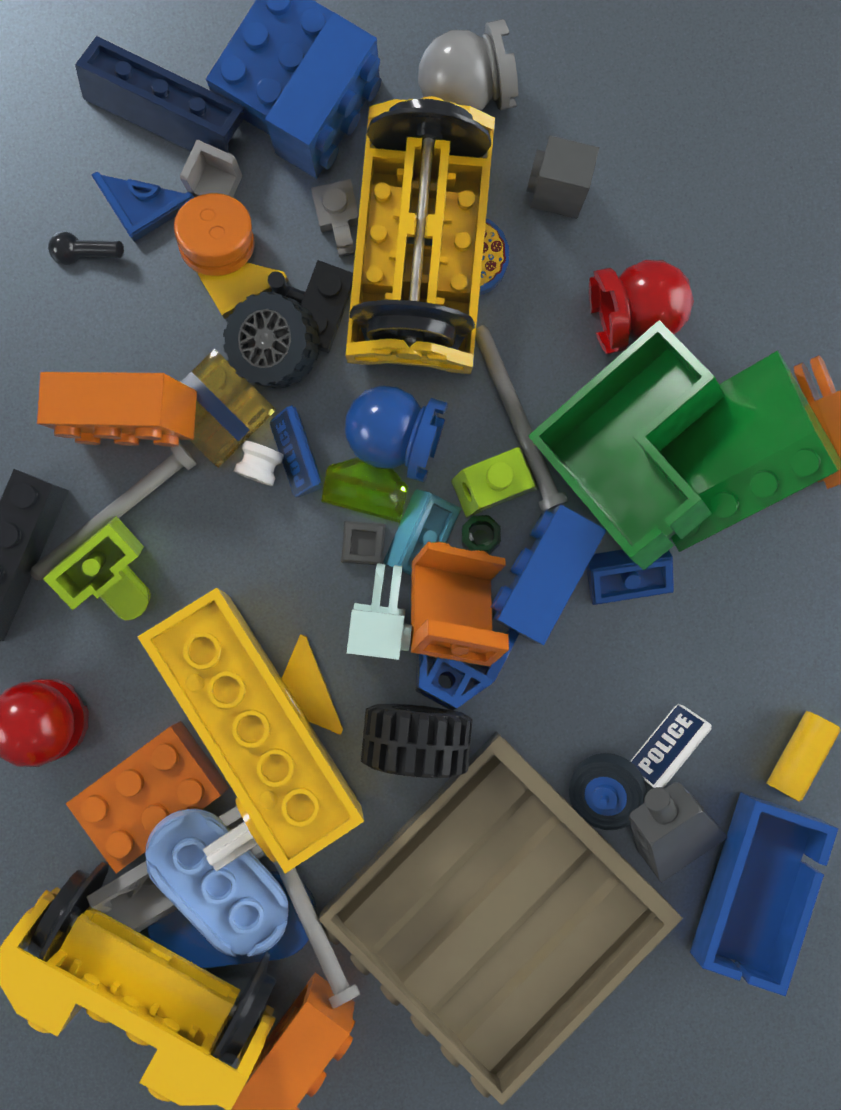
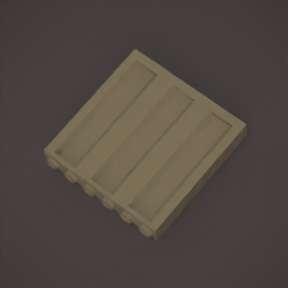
M497 731L469 758L467 773L451 777L322 908L319 916V921L322 923L327 938L335 945L341 942L352 954L350 959L356 968L364 975L371 973L382 984L380 989L385 997L395 1006L401 1003L412 1014L410 1019L414 1026L426 1037L432 1034L441 1044L440 1049L446 1059L455 1067L461 1064L472 1075L470 1079L475 1088L486 1098L492 1095L501 1105L530 1078L683 919L675 908L598 831L581 817Z

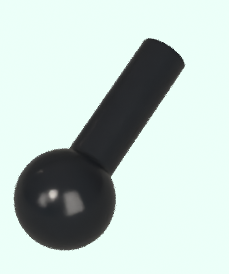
M69 232L54 234L48 243L50 256L62 265L73 264L80 257L121 258L124 254V246L121 241L79 240Z

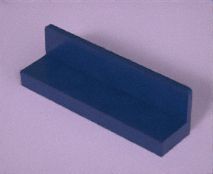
M98 36L94 38L75 64L84 100L189 151H192L196 140H200L228 153V142L244 120L243 106Z

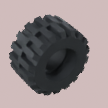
M406 704L373 705L366 708L361 762L377 771L411 777L451 778L465 774L468 771L473 719L462 712L436 707Z

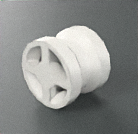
M245 441L242 447L244 457L242 462L236 464L233 472L256 482L273 486L275 481L274 469L276 465L282 463L284 455L266 446Z

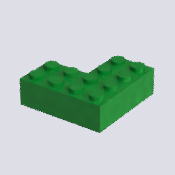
M658 320L530 433L528 437L630 559L645 570L674 546L669 538L675 533L680 539L684 538L712 514L703 500L659 452L725 395L715 376Z

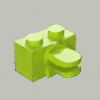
M117 516L56 565L43 578L72 610L93 594L97 599L100 597L123 620H133L141 616L151 598L149 588L128 566L139 556L144 546Z

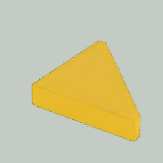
M246 263L237 271L221 276H211L197 272L224 319L235 311V306L239 302L247 300L246 297L252 294L260 295V292H271L268 276L272 272L282 273L286 283L289 281L283 271Z
M300 634L281 679L308 722L341 735L344 727L332 701L321 669L318 666L308 637Z

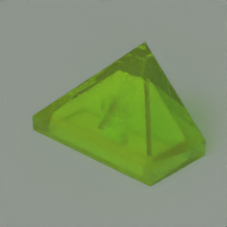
M357 457L328 465L321 502L400 523L409 487L393 469L372 467Z

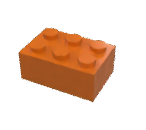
M40 372L37 424L54 429V436L75 438V443L100 445L101 438L114 439V443L119 445L138 446L140 439L153 440L154 445L175 447L179 446V440H194L197 391L165 373Z
M182 721L168 727L68 801L66 805L113 871L118 873L146 852L148 838L161 820L180 810H203L230 787Z
M315 972L266 1038L255 1066L231 1110H300L297 1106L306 1094L313 1097L322 1085L327 1075L323 1070L331 1059L334 1058L339 1061L351 1045L353 1037L350 1035V1032L356 1022L353 1019L355 1002L350 1000L333 1009L329 998L334 996L328 981Z

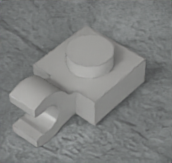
M351 179L312 187L311 190L321 232L333 230L339 257L354 254L355 251L349 226L358 224L359 213Z

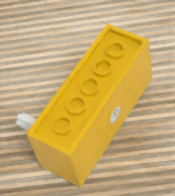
M215 588L138 636L141 644L237 796L235 799L236 805L244 822L203 848L207 861L214 867L215 871L220 870L256 845H259L265 855L273 863L278 862L286 874L364 822L360 802L228 594L219 588Z

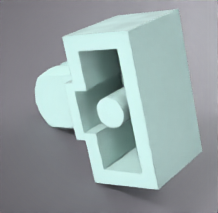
M377 563L372 604L354 603V609L351 612L347 654L399 660L401 650L409 651L412 625L404 624L406 609L398 608L402 566L394 565L389 606L383 607L381 603L386 564Z

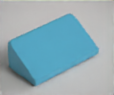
M416 489L385 556L384 564L394 568V565L402 566V572L412 576V560L427 542L447 543L461 508L430 492Z

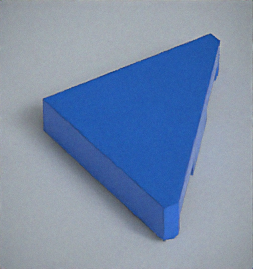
M99 172L91 175L134 242L176 217L180 208L194 198L191 192L163 189L159 185L132 179H118L101 175Z

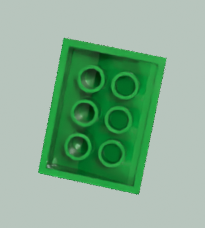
M779 350L719 384L725 396L659 452L697 493L712 513L684 538L680 539L676 533L671 537L679 552L834 474L841 468V458Z

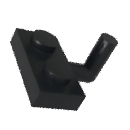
M317 260L306 292L288 286L282 273L272 272L268 276V283L273 294L277 293L296 300L302 304V307L311 312V317L313 321L317 322L319 328L317 330L320 337L318 350L329 353L352 292L353 272Z

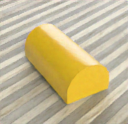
M805 711L766 784L798 802L802 801L839 735L840 727L812 712Z

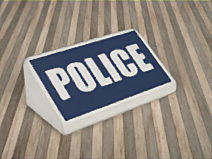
M677 704L630 762L638 768L644 781L651 787L664 788L710 732L712 725L685 706Z

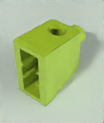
M520 447L462 469L451 480L466 518L538 490L525 455Z

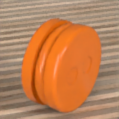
M219 193L199 195L186 202L175 217L174 233L181 257L193 270L211 276L226 275L243 267L252 256L255 241L251 217L246 207L237 199Z

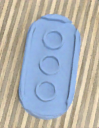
M185 809L165 817L155 826L146 844L147 872L152 882L210 944L221 953L235 957L236 954H247L250 957L260 955L272 948L285 932L289 911L286 894L279 882L250 850L220 870L215 871L214 867L207 861L203 848L231 831L216 815L200 809Z

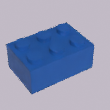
M256 0L208 74L206 81L210 91L243 106L244 120L269 134L265 121L266 116L327 22L332 11L314 0Z
M332 12L265 118L276 155L316 179L323 168L328 170L333 165L339 152L338 144L345 134L349 136L353 133L360 119V109L366 100L371 102L375 98L381 86L382 79L379 76L380 58H378L377 38Z
M559 505L551 512L546 510L544 514L541 513L530 532V536L535 538L534 543L530 549L525 547L524 550L520 551L510 569V572L515 574L509 587L506 585L504 587L501 586L492 601L491 608L496 611L492 620L519 633L534 643L544 645L607 530L563 505Z

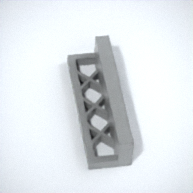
M237 806L219 816L231 830L244 822ZM259 845L250 849L257 859L265 856ZM146 861L87 896L92 909L106 913V915L137 932L144 930L177 909L152 882L147 872Z

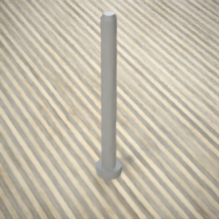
M481 325L476 328V342L544 499L538 502L541 511H549L567 503L569 500L565 491L558 492L542 452L528 437L533 431L490 330L485 325Z
M180 442L179 446L170 447L173 452L172 455L31 568V576L37 581L43 580L56 565L115 516L118 518L123 516L182 467L190 470L197 464L196 460Z
M275 862L274 864L332 989L334 996L330 997L329 1001L332 1008L335 1009L360 995L359 989L356 984L349 986L296 868L285 874L279 863Z

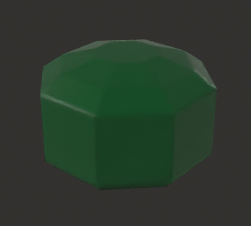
M473 515L462 526V546L466 550L485 551L490 555L500 545L501 526L491 516Z

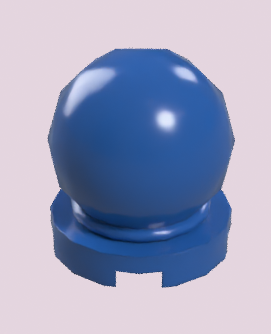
M378 386L365 390L353 400L346 414L345 435L348 444L360 460L372 467L393 469L405 464V467L408 468L407 478L424 483L428 470L422 469V467L426 468L429 457L434 458L445 423V419L438 417V413L444 414L448 408V403L431 398L428 405L421 408L413 395L398 387Z

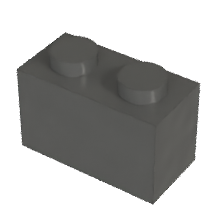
M549 135L545 151L536 150L526 190L527 192L534 193L530 208L577 219L590 189L600 147Z

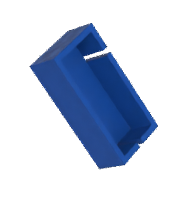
M740 792L727 833V839H725L690 949L691 955L703 969L740 981L742 976L750 985L786 997L824 877L823 873L806 862L801 861L802 856L805 854L817 863L827 866L839 828L819 818Z

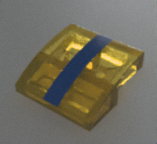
M214 348L181 382L197 391L193 440H189L219 468L276 409L246 379L240 378L235 373L236 370L230 367L228 361Z

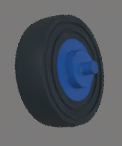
M601 753L586 758L577 766L570 780L569 798L573 809L591 826L598 829L618 830L631 824L629 819L631 812L645 803L646 785L642 774L633 763L619 755Z

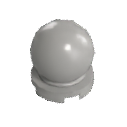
M499 19L486 22L485 33L482 37L469 30H449L434 38L422 55L419 64L418 84L423 97H438L445 102L471 106L480 111L486 107L491 99L496 102L497 108L500 111L517 107L515 98H513L518 96L514 53L505 54L502 40L503 36L509 35V29L505 20Z

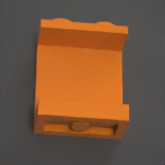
M444 542L426 543L412 560L411 653L490 667L509 650L508 634L492 630L491 580L506 566L505 558L489 555L485 551H469L451 547Z

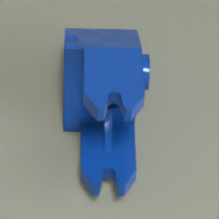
M509 629L505 633L509 637V650L490 667L483 666L477 670L461 661L417 654L416 692L449 710L457 709L495 682L519 633ZM444 675L450 679V688L440 686L439 676Z

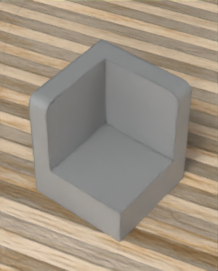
M196 140L180 174V179L187 192H191L194 197L208 193H219L233 197L243 175L233 155L200 140Z

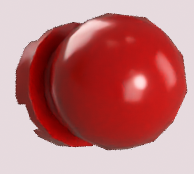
M644 260L626 268L619 277L611 267L593 271L594 277L589 278L591 314L599 312L603 331L595 333L602 350L606 354L626 350L629 338L636 341L658 320L674 335L689 320L694 303L689 279L679 268L664 260Z
M37 679L31 682H21L7 688L0 695V758L18 767H40L68 755L75 747L79 746L83 742L89 727V710L87 705H83L81 697L73 690L75 688L71 684L59 679Z

